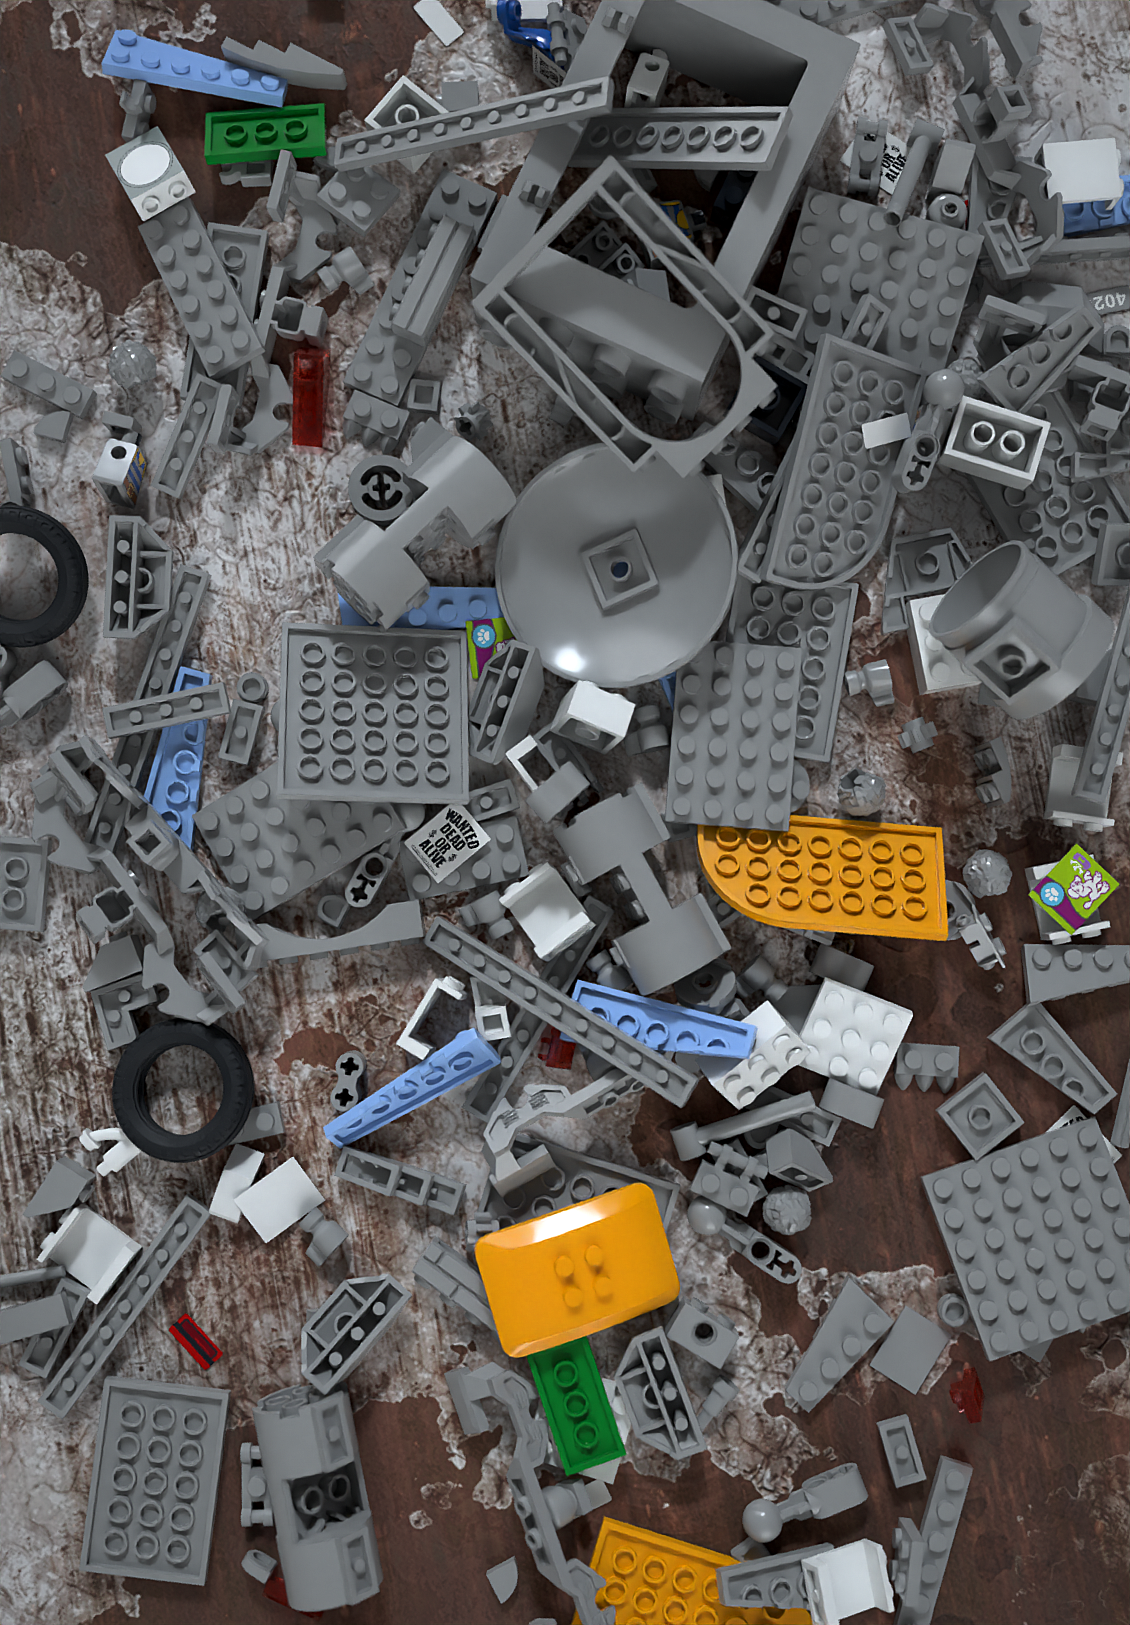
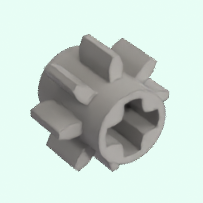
M477 401L471 406L469 403H465L458 408L460 413L454 417V420L456 421L457 431L461 436L471 441L475 437L481 440L488 435L487 429L493 426V423L491 422L490 411L486 407L480 405Z
M920 717L901 725L904 733L897 735L902 749L910 747L912 753H916L934 745L932 737L938 735L933 721L926 724L924 718Z
M474 1212V1219L466 1220L465 1224L466 1245H473L474 1249L476 1242L481 1237L499 1230V1221L491 1220L489 1212Z

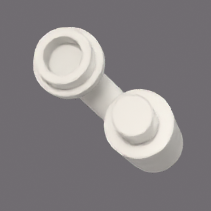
M86 1128L79 1137L83 1146L89 1151L95 1148L98 1149L102 1145L101 1141L103 1140L118 1141L114 1147L103 1155L104 1161L96 1167L102 1176H106L112 1170L118 1172L141 1152L127 1138L121 1128H108L96 1131Z

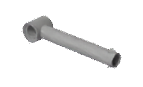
M917 118L906 143L907 146L911 147V150L883 216V220L888 226L896 227L900 225L928 154L934 156L945 129Z
M811 1091L699 1128L696 1121L688 1122L671 1129L670 1133L680 1161H685L706 1153L705 1145L710 1144L711 1141L717 1142L815 1110L816 1105Z

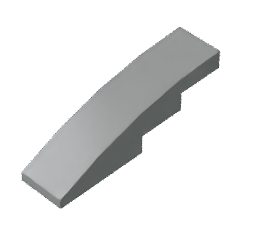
M227 36L221 45L227 62L288 79V84L345 90L347 86L343 69L290 43L285 53L258 40L253 50Z
M346 1145L343 1146L334 1174L336 1177L389 1197L396 1196L420 1206L427 1205L451 1215L458 1213L467 1185L410 1164Z
M66 1291L0 1309V1345L73 1323Z

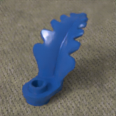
M498 0L497 18L504 27V34L511 41L530 48L533 45L555 63V58L550 51L551 31L521 27L522 8L520 2L517 0Z

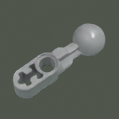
M941 369L935 371L925 382L924 397L928 402L924 416L918 418L911 437L904 442L891 476V483L894 489L900 493L921 490L928 483L940 452L939 440L944 429L942 419L945 411L956 406L964 394L963 380L953 370ZM919 441L925 445L924 456H921L917 451Z
M49 660L36 664L3 692V699L0 701V731L5 726L13 727L21 719L27 720L33 717L68 687L67 681Z
M393 802L407 828L370 850L363 857L345 891L346 900L350 905L361 908L369 906L375 901L400 852L399 842L404 833L415 830L424 820L425 808L423 803ZM375 857L379 858L384 866L383 871L379 875H373L368 867L369 862ZM363 875L369 880L376 881L375 885L368 883L364 892L368 897L358 901V894L355 892V889L362 888L367 881L361 879V876Z
M702 1195L690 1203L687 1218L690 1226L697 1233L702 1235L720 1234L729 1240L732 1249L748 1258L753 1264L782 1283H794L800 1278L802 1266L795 1254L746 1223L737 1224L728 1218L725 1206ZM759 1241L765 1242L769 1246L768 1254L763 1258L755 1257L751 1253L754 1243ZM775 1250L780 1252L776 1256L783 1263H787L789 1260L792 1261L791 1265L794 1268L792 1273L787 1271L784 1275L781 1274V1266L774 1261L771 1267L767 1265L773 1260Z
M846 1463L807 1479L802 1483L801 1489L790 1493L787 1500L777 1504L767 1499H756L750 1502L743 1512V1527L751 1539L761 1543L770 1542L780 1534L783 1523L794 1518L801 1521L812 1516L815 1519L827 1518L864 1502L868 1498V1493L857 1464Z

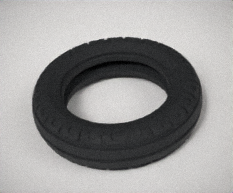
M0 506V535L17 533L36 540L50 553L57 568V593L52 604L45 612L36 618L28 620L11 619L0 614V645L17 648L38 646L62 635L79 617L85 605L89 587L86 559L75 537L62 523L52 516L25 506Z
M181 1018L157 1023L138 1035L121 1056L112 1084L114 1112L127 1138L147 1155L173 1163L199 1161L225 1148L235 1139L245 1125L254 1099L253 1071L240 1043L229 1032L214 1023L207 1026L202 1022L199 1023ZM191 1045L205 1051L216 1062L223 1079V1097L217 1113L207 1125L196 1132L181 1135L165 1130L151 1117L145 1104L144 1085L148 1071L158 1057L174 1047Z

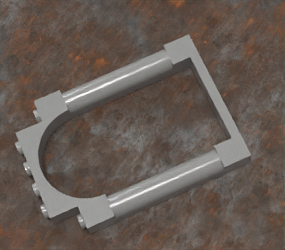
M611 155L471 302L633 473L638 468L644 472L656 460L653 454L657 451L682 478L687 474L694 477L706 465L702 460L711 451L716 455L729 442L726 436L734 428L740 432L753 419L749 415L750 412L758 405L763 409L776 396L773 390L777 385L751 358L755 353L760 357L773 345L770 338L775 334L774 331ZM597 194L621 217L724 328L723 330L734 344L740 364V385L735 402L724 419L713 429L701 436L688 440L670 441L650 436L641 431L617 409L506 291Z

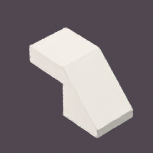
M470 975L478 1032L486 1041L511 1037L505 995L474 975Z
M235 1144L219 1180L209 1209L210 1214L238 1224L243 1213L233 1199L252 1186L264 1161V1153Z

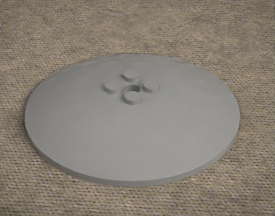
M602 442L582 447L564 455L544 468L528 483L516 499V506L509 511L503 524L496 551L495 582L501 610L511 632L517 641L539 648L542 666L575 683L580 680L593 682L599 688H628L650 683L678 670L694 658L712 639L729 610L735 592L739 557L735 528L730 513L713 484L701 471L694 477L687 474L682 478L656 451L653 454L656 460L644 472L638 468L633 473ZM619 562H626L628 564L627 574L621 578L615 577L613 574L614 566Z

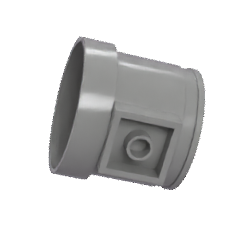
M1016 540L993 549L961 575L936 607L930 620L929 632L936 640L941 641L943 646L985 684L987 696L1007 715L1015 720H1025L1051 709L1086 680L1102 660L1110 646L1114 634V623L1093 600L1086 595L1076 594L1047 565L1035 554H1032L1023 542Z

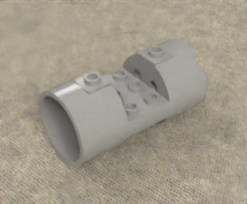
M447 430L403 471V482L410 488L416 501L397 520L383 531L374 523L364 520L357 514L313 556L315 566L322 571L327 579L331 577L335 579L333 584L340 596L369 624L372 625L377 621L380 624L378 629L381 632H385L405 612L408 613L413 607L419 609L429 599L430 583L418 567L425 560L423 555L430 548L433 550L439 548L447 538L445 536L446 533L459 544L472 550L479 543L484 546L494 536L495 532L493 530L495 525L517 504L513 490L494 464L471 443L461 437L452 436Z
M641 782L627 789V792L621 795L619 792L574 816L568 823V828L563 823L552 831L567 857L568 865L565 866V869L573 883L578 881L580 886L611 871L613 876L609 880L617 894L623 893L627 901L624 908L632 921L637 920L639 925L610 941L613 948L609 949L616 964L618 966L623 964L624 968L628 970L640 995L645 996L701 968L731 949V946L702 893L696 894L673 907L670 906L643 853L668 840L671 836Z
M342 1381L326 1396L314 1385L301 1387V1384L261 1398L257 1401L258 1407L252 1408L263 1471L267 1477L277 1530L276 1540L288 1603L290 1607L300 1611H320L345 1604L355 1605L379 1592V1585L383 1581V1570L372 1513L369 1508L347 1384L345 1381Z

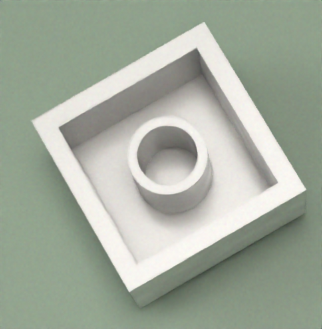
M403 75L364 121L367 131L449 113V111ZM433 152L398 159L397 161L415 174Z
M578 680L561 699L550 731L606 755L625 737L635 704L628 702L627 698L620 694H610L599 689V686L593 682Z

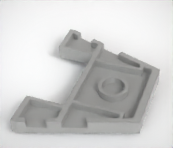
M1069 379L1070 401L1089 402L1094 388ZM1130 406L1120 420L1117 431L1109 441L1102 440V454L1073 453L1071 456V482H1081L1130 470Z
M952 527L894 538L890 541L880 627L881 635L910 628L904 598L950 589L961 575L972 566L970 557Z

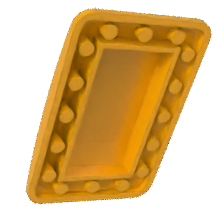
M640 1182L489 1233L481 1237L476 1242L474 1248L475 1258L501 1346L506 1354L515 1358L570 1342L645 1314L672 1302L679 1295L680 1282L655 1195L650 1187Z

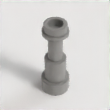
M719 1375L712 1384L714 1389L702 1404L703 1410L697 1417L702 1432L711 1419L718 1417L727 1402L733 1401L740 1391L731 1380L723 1375Z

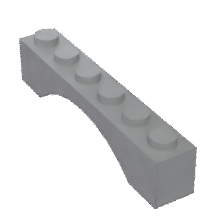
M421 900L388 904L378 916L363 927L334 938L314 939L300 937L283 931L271 923L256 925L270 940L263 948L259 968L268 967L267 961L279 959L280 965L298 962V956L307 954L310 955V960L328 958V951L340 950L341 955L359 953L358 947L366 945L371 946V951L389 948V942L401 940V946L420 944L419 937L426 936ZM234 928L237 950H239L248 937L239 928Z

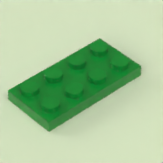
M324 103L206 113L204 156L207 165L279 159L281 149L291 151L294 158L327 156L326 109Z
M584 1336L526 1355L566 1476L626 1456V1449L588 1337Z

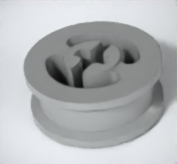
M389 455L370 456L362 460L353 469L349 478L348 494L356 512L364 520H368L377 526H390L416 501L410 488L403 482V471L407 466L399 459ZM378 472H390L401 479L400 482L396 483L391 477L383 474L384 483L387 488L385 500L388 507L395 503L397 497H402L396 506L388 510H375L365 504L367 499H371L377 506L382 507V500L378 493L381 490L378 476H373L368 485H364L370 476Z

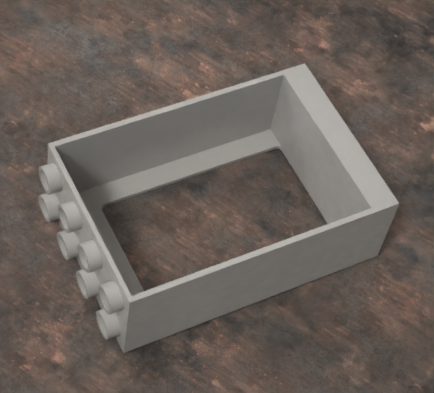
M602 0L561 87L610 76L623 47L638 54L644 52L650 54L652 50L659 49L667 54V60L670 63L669 68L756 107L789 106L793 113V118L771 171H758L714 265L715 269L746 300L752 285L756 286L838 111L861 44L764 0ZM590 118L540 129L470 275L473 300L535 235ZM546 247L506 289L580 370L592 375L590 380L604 395L620 399L624 391L647 400L644 406L647 413L658 420L670 424L677 423L680 416L693 421L731 340L723 330L724 328L698 301L691 308H682L550 247ZM474 307L476 323L482 325L479 334L493 345L504 349H511V344Z

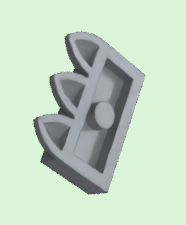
M354 390L343 414V433L345 438L348 439L358 433L362 427V442L365 447L373 444L381 435L380 446L382 453L385 455L393 451L399 444L411 415L410 412Z
M901 1042L895 1054L894 1077L897 1085L904 1091L910 1085L913 1075H915L917 1085L925 1092L931 1086L934 1076H936L939 1088L943 1093H947L952 1087L955 1078H958L959 1046Z

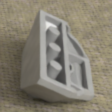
M1021 281L1001 298L1002 300L1046 315L1039 333L1077 305L1085 306L1102 328L1080 353L1096 355L1102 353L1105 324L1082 287ZM1008 328L1005 329L1002 340L1006 345L1022 346L1033 338Z
M109 515L103 622L104 638L136 639L170 613L174 552L140 516Z
M512 639L505 648L498 651L485 663L468 708L469 755L497 765L506 757V752L525 739L545 686L539 648Z
M390 1274L344 1280L301 1329V1374L324 1396L328 1395L353 1372L390 1329L412 1297V1294Z
M660 1326L632 1337L614 1374V1378L636 1437L669 1454L676 1460L708 1449L663 1327Z

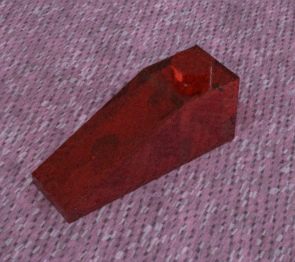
M300 347L294 352L292 445L323 447L330 383L331 350Z

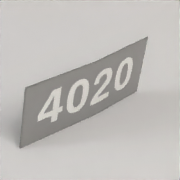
M1129 285L1086 294L1099 315L1130 309Z

